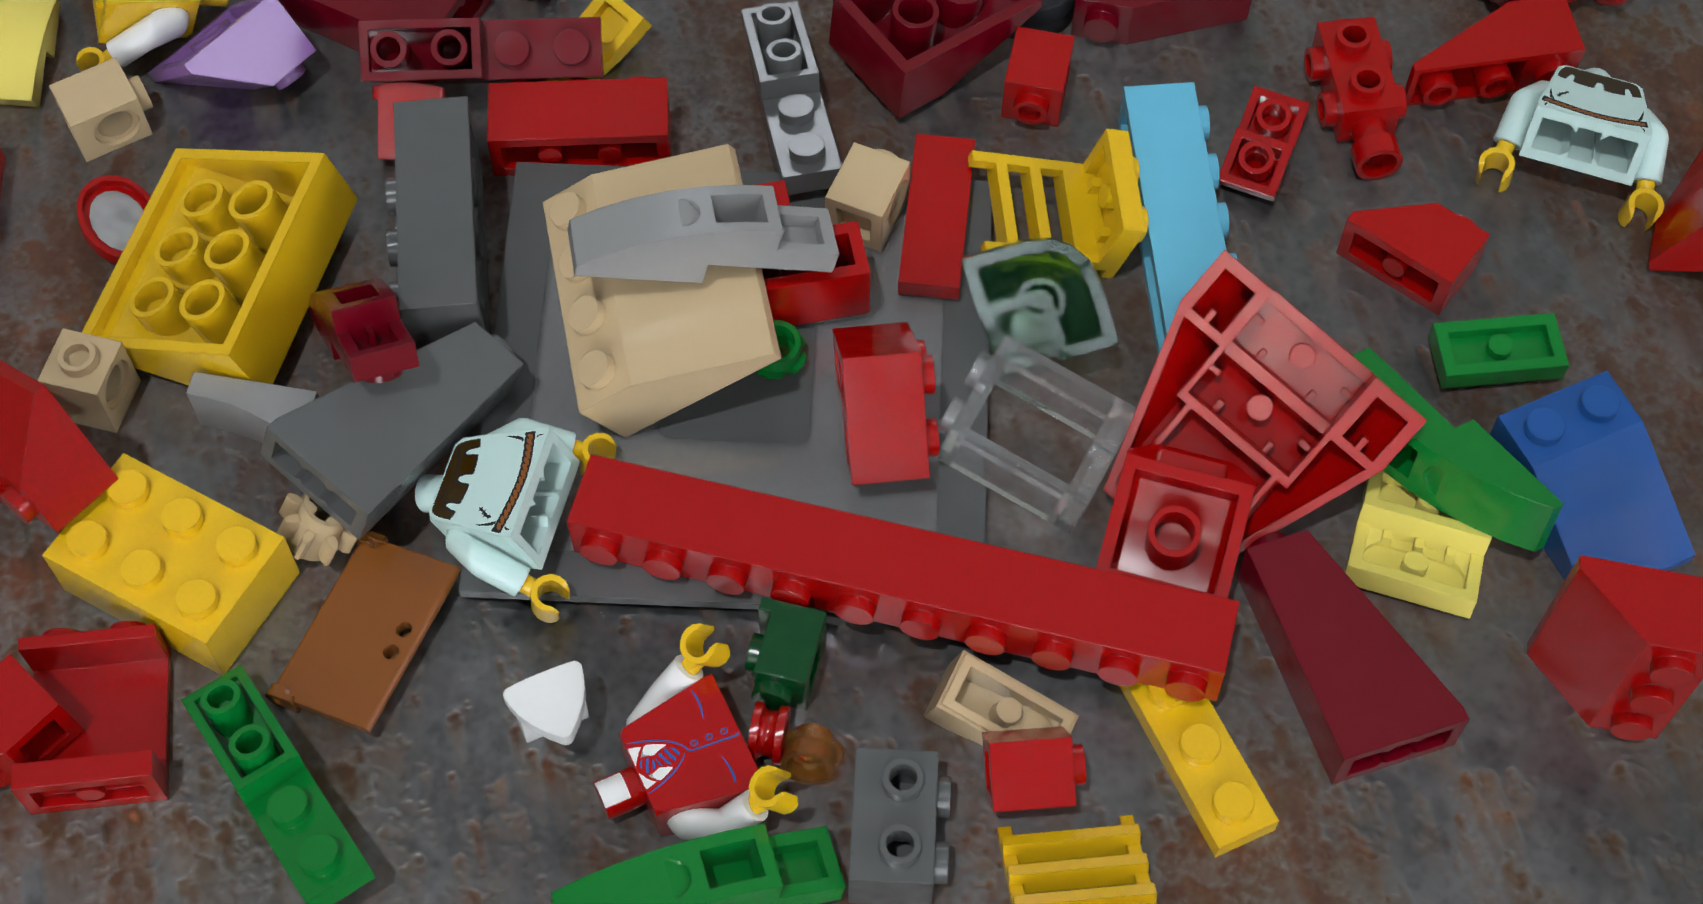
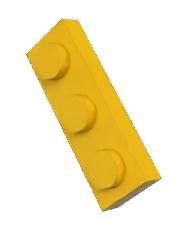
M1140 683L1131 686L1119 685L1215 858L1275 831L1279 820L1209 699L1204 698L1195 702L1183 701L1167 694L1164 688Z

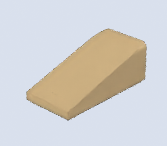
M963 650L947 666L923 717L950 732L983 746L982 732L1063 726L1071 734L1079 715Z

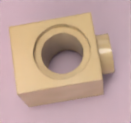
M116 57L49 85L62 116L86 162L153 134L144 114V111L153 108L150 97L138 75L127 79Z
M854 142L825 196V208L829 210L832 225L858 221L864 246L881 252L908 200L910 161L898 158L890 151L872 149Z
M64 328L37 380L47 387L74 423L114 433L118 432L141 382L122 342Z

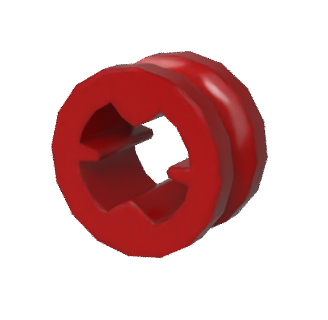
M756 701L747 744L755 762H757L759 757L767 756L771 759L772 765H782L789 734L791 706L781 705L779 710L771 711L767 708L766 702Z

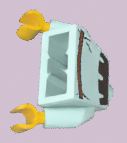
M1567 65L1559 66L1550 81L1541 80L1516 91L1508 102L1494 134L1493 140L1497 143L1496 147L1485 150L1479 158L1475 176L1476 184L1479 185L1484 171L1491 168L1498 169L1503 173L1498 190L1500 193L1505 191L1511 183L1515 167V159L1512 153L1514 150H1520V156L1629 186H1632L1633 182L1636 183V190L1629 196L1618 212V221L1622 227H1626L1631 221L1635 207L1641 209L1646 214L1645 231L1652 227L1664 210V201L1661 195L1655 191V186L1661 185L1669 143L1668 130L1653 112L1647 108L1643 88L1634 83L1612 78L1606 71L1600 68L1582 70Z
M518 418L486 435L466 437L457 442L444 475L425 474L419 478L415 488V501L420 511L429 513L430 521L446 536L447 550L471 574L513 597L518 592L530 597L534 615L543 622L553 623L560 619V613L552 606L543 604L539 598L546 592H555L561 597L570 600L568 584L562 577L554 574L543 575L536 579L529 575L530 569L542 570L579 463L580 472L584 475L591 454L615 459L617 446L612 437L605 433H594L582 442L575 439V432L528 418Z

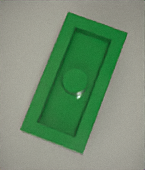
M1555 313L1433 323L1428 334L1441 389L1561 379L1570 366Z

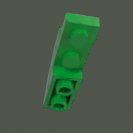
M1370 347L1353 354L1355 358L1376 374L1427 420L1383 471L1433 507L1476 530L1533 552L1544 548L1564 503L1474 419L1454 428Z
M242 665L235 667L181 699L305 904H335L376 878Z
M764 823L691 839L616 863L551 892L550 900L551 904H821L841 900L846 886L827 826L768 836Z

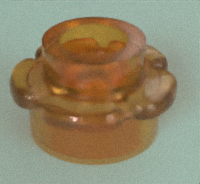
M814 723L801 724L795 729L784 733L781 769L791 772L790 779L802 784L817 785L825 783L834 776L836 764L841 763L844 759L843 745L837 741L833 742V734L826 727Z

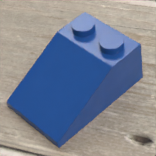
M1604 371L1497 417L1490 435L1564 503L1543 548L1564 581L1580 555L1670 571L1693 560L1696 554L1643 420L1608 371Z

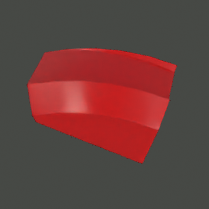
M1158 443L1127 449L1096 569L1228 598L1256 481L1233 462Z

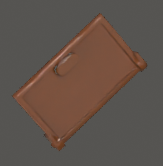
M369 530L360 540L357 539L356 549L277 683H272L265 694L269 701L287 710L298 713L302 709L367 734L371 733L461 573V569L455 565L391 544L387 536ZM404 629H412L411 632L404 634L403 637L400 634Z

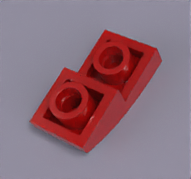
M1254 85L1239 127L1236 128L1222 165L1219 184L1274 202L1306 120L1310 103Z

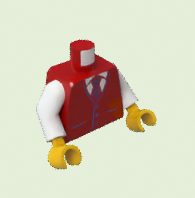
M698 623L692 624L685 629L680 639L682 655H677L627 718L626 726L620 731L619 738L622 753L628 767L593 782L599 801L609 820L646 805L660 836L675 834L680 839L691 840L728 830L758 825L768 817V810L780 814H789L797 809L798 796L788 792H781L775 795L778 784L788 780L791 777V772L769 765L758 769L713 674L703 677L702 668L704 666L719 667L725 664L730 657L728 644L719 642L713 644L704 654V641L709 635L713 634L714 626Z

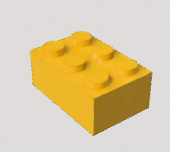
M123 453L111 468L119 479L71 520L42 556L65 591L120 621H139L147 625L156 624L168 647L212 671L224 675L300 573L285 537Z

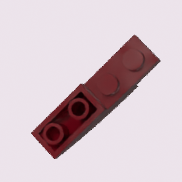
M478 17L358 21L361 82L477 84L510 83L516 80L540 82L547 80H571L575 78L604 79L601 17L481 20Z
M368 279L311 294L309 298L311 319L334 360H342L354 383L363 380L368 383L392 381L401 376L403 370L420 366L415 341L400 319L396 295L382 279Z

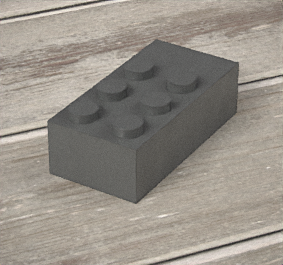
M468 96L393 102L395 178H385V196L389 215H395V229H388L386 231V245L390 267H396L397 282H388V286L396 295L400 319L415 341L416 350L474 322L491 334L483 166Z

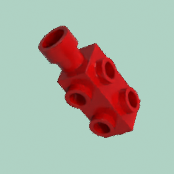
M1374 16L1317 22L1312 47H1307L1304 51V71L1307 81H1319L1322 90L1317 95L1319 124L1321 127L1332 126L1336 142H1354L1350 153L1356 174L1360 178L1377 180L1388 177L1395 173L1403 163L1399 144L1394 134L1398 120L1405 117L1407 110L1405 89L1401 83L1395 84L1391 72L1393 56L1390 42L1388 39H1381Z

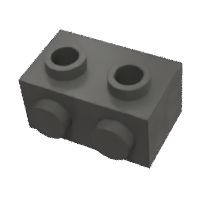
M856 747L848 903L932 904L934 883L947 884L949 842L935 841L936 817L949 818L951 776H938L939 751Z

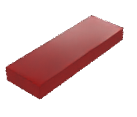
M916 134L898 278V294L959 300L973 167H969L968 156L972 150H975V139Z

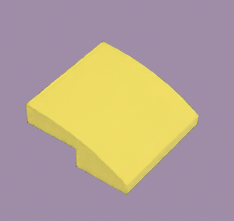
M0 0V105L40 107L45 58L55 57L61 6L59 0Z
M1381 471L1366 481L1344 572L1359 588L1470 619L1477 603L1484 556L1492 536L1476 530L1438 510L1407 490L1384 471Z

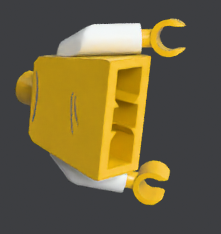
M93 0L98 42L106 44L107 50L102 52L96 47L83 48L77 54L76 65L82 72L116 57L120 66L125 67L163 44L176 38H186L192 34L199 5L226 7L228 0Z

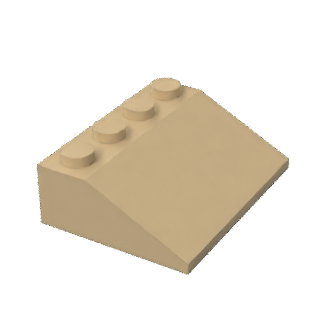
M729 144L591 174L543 202L579 413L625 438L781 359L762 268L708 265L703 283L574 276L567 230L569 220L604 206L659 192L702 186L743 185L736 151Z

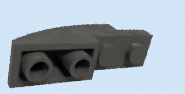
M798 1L768 3L760 7L741 9L754 85L774 171L778 172L780 180H785L788 195L829 189L842 164L820 93L819 72Z

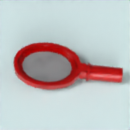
M100 176L83 187L77 200V221L85 241L100 257L117 264L151 198L150 194L139 184L121 176Z

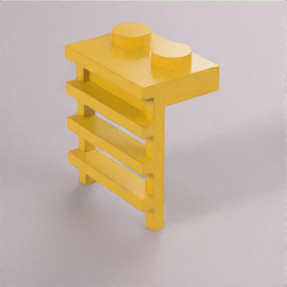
M1106 128L1083 164L972 150L968 156L969 167L987 170L997 241H984L980 247L982 258L999 259L1000 267L1012 268L1015 262L1018 261L1033 263L1035 271H1046L1050 265L1067 267L1068 274L1079 275L1083 269L1100 270L1102 278L1112 279L1136 245L1142 242L1146 236L1149 217L1147 209L1141 204L1138 187L1140 167L1138 159L1133 157L1129 131ZM1008 172L1020 173L1030 245H1021L1018 241ZM1042 176L1053 177L1064 249L1053 248Z
M1133 815L1119 816V825L1018 835L1012 834L1011 826L997 827V838L1011 904H1157L1156 887L1154 883H1151L1148 873L1149 861L1147 854L1142 851L1140 844L1141 832L1139 825L1135 824Z

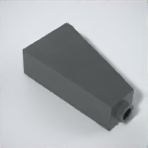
M476 322L418 349L417 355L420 366L403 370L401 376L392 381L384 383H368L364 380L354 383L352 381L276 418L266 427L260 455L360 540L417 484L420 477L427 474L454 448L457 442L464 438L512 391L524 363L516 357L512 347L503 338L495 334H489Z

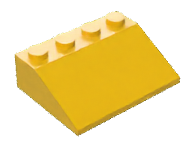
M176 148L82 333L120 341L123 343L136 369L188 386L193 372L273 384L309 307V298L312 293L316 292L357 203L358 197L325 153Z

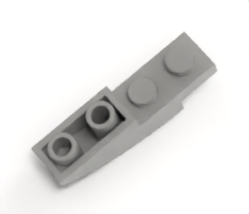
M702 186L659 192L595 209L570 219L567 228L574 276L703 283L708 265L833 272L839 257L829 210L826 208L777 205L773 186Z

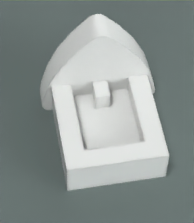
M578 661L568 662L538 673L506 688L503 692L505 704L517 717L527 743L545 737L554 742L569 745L573 742L581 721L589 718L582 665Z

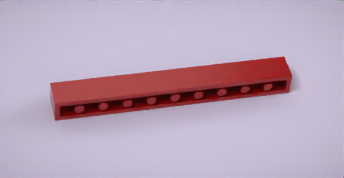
M594 454L590 455L567 519L574 552H578L587 560L600 565H614L616 562L642 567L649 574L665 580H676L681 576L706 582L714 590L725 594L739 595L745 591L803 607L810 606L835 612L839 618L853 624L867 625L874 621L900 627L907 635L922 640H933L939 636L964 642L970 649L986 655H999L1007 652L1029 657L1037 665L1050 670L1060 671L1072 667L1097 673L1101 679L1115 685L1131 686L1140 683L1164 688L1165 692L1170 696L1190 702L1200 701L1204 698L1217 701L1225 676L1240 601Z

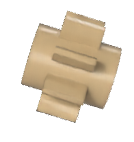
M288 493L279 511L284 519L277 534L285 537L289 548L295 554V559L299 560L302 558L307 561H321L324 566H328L337 549L347 554L351 552L357 538L305 493L302 498L293 493Z

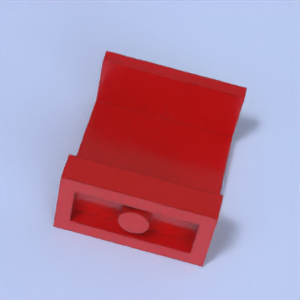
M121 621L114 623L109 629L80 632L71 628H53L43 632L42 636L18 638V651L32 669L33 678L84 729L51 760L12 764L10 790L26 810L33 815L169 800L171 650L156 624L147 625L139 621Z

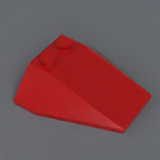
M1224 250L1181 299L1103 490L1113 499L1115 498L1126 452L1130 448L1158 443L1233 462L1256 481L1240 553L1249 548L1254 541L1262 536L1277 532L1383 471L1427 420L1287 299Z

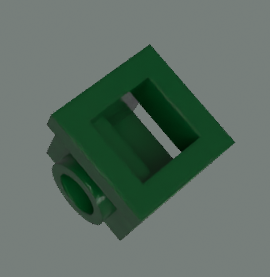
M762 597L758 608L760 634H753L745 662V671L754 674V687L751 699L755 703L756 701L766 702L767 708L771 710H779L781 705L807 710L827 641V612Z

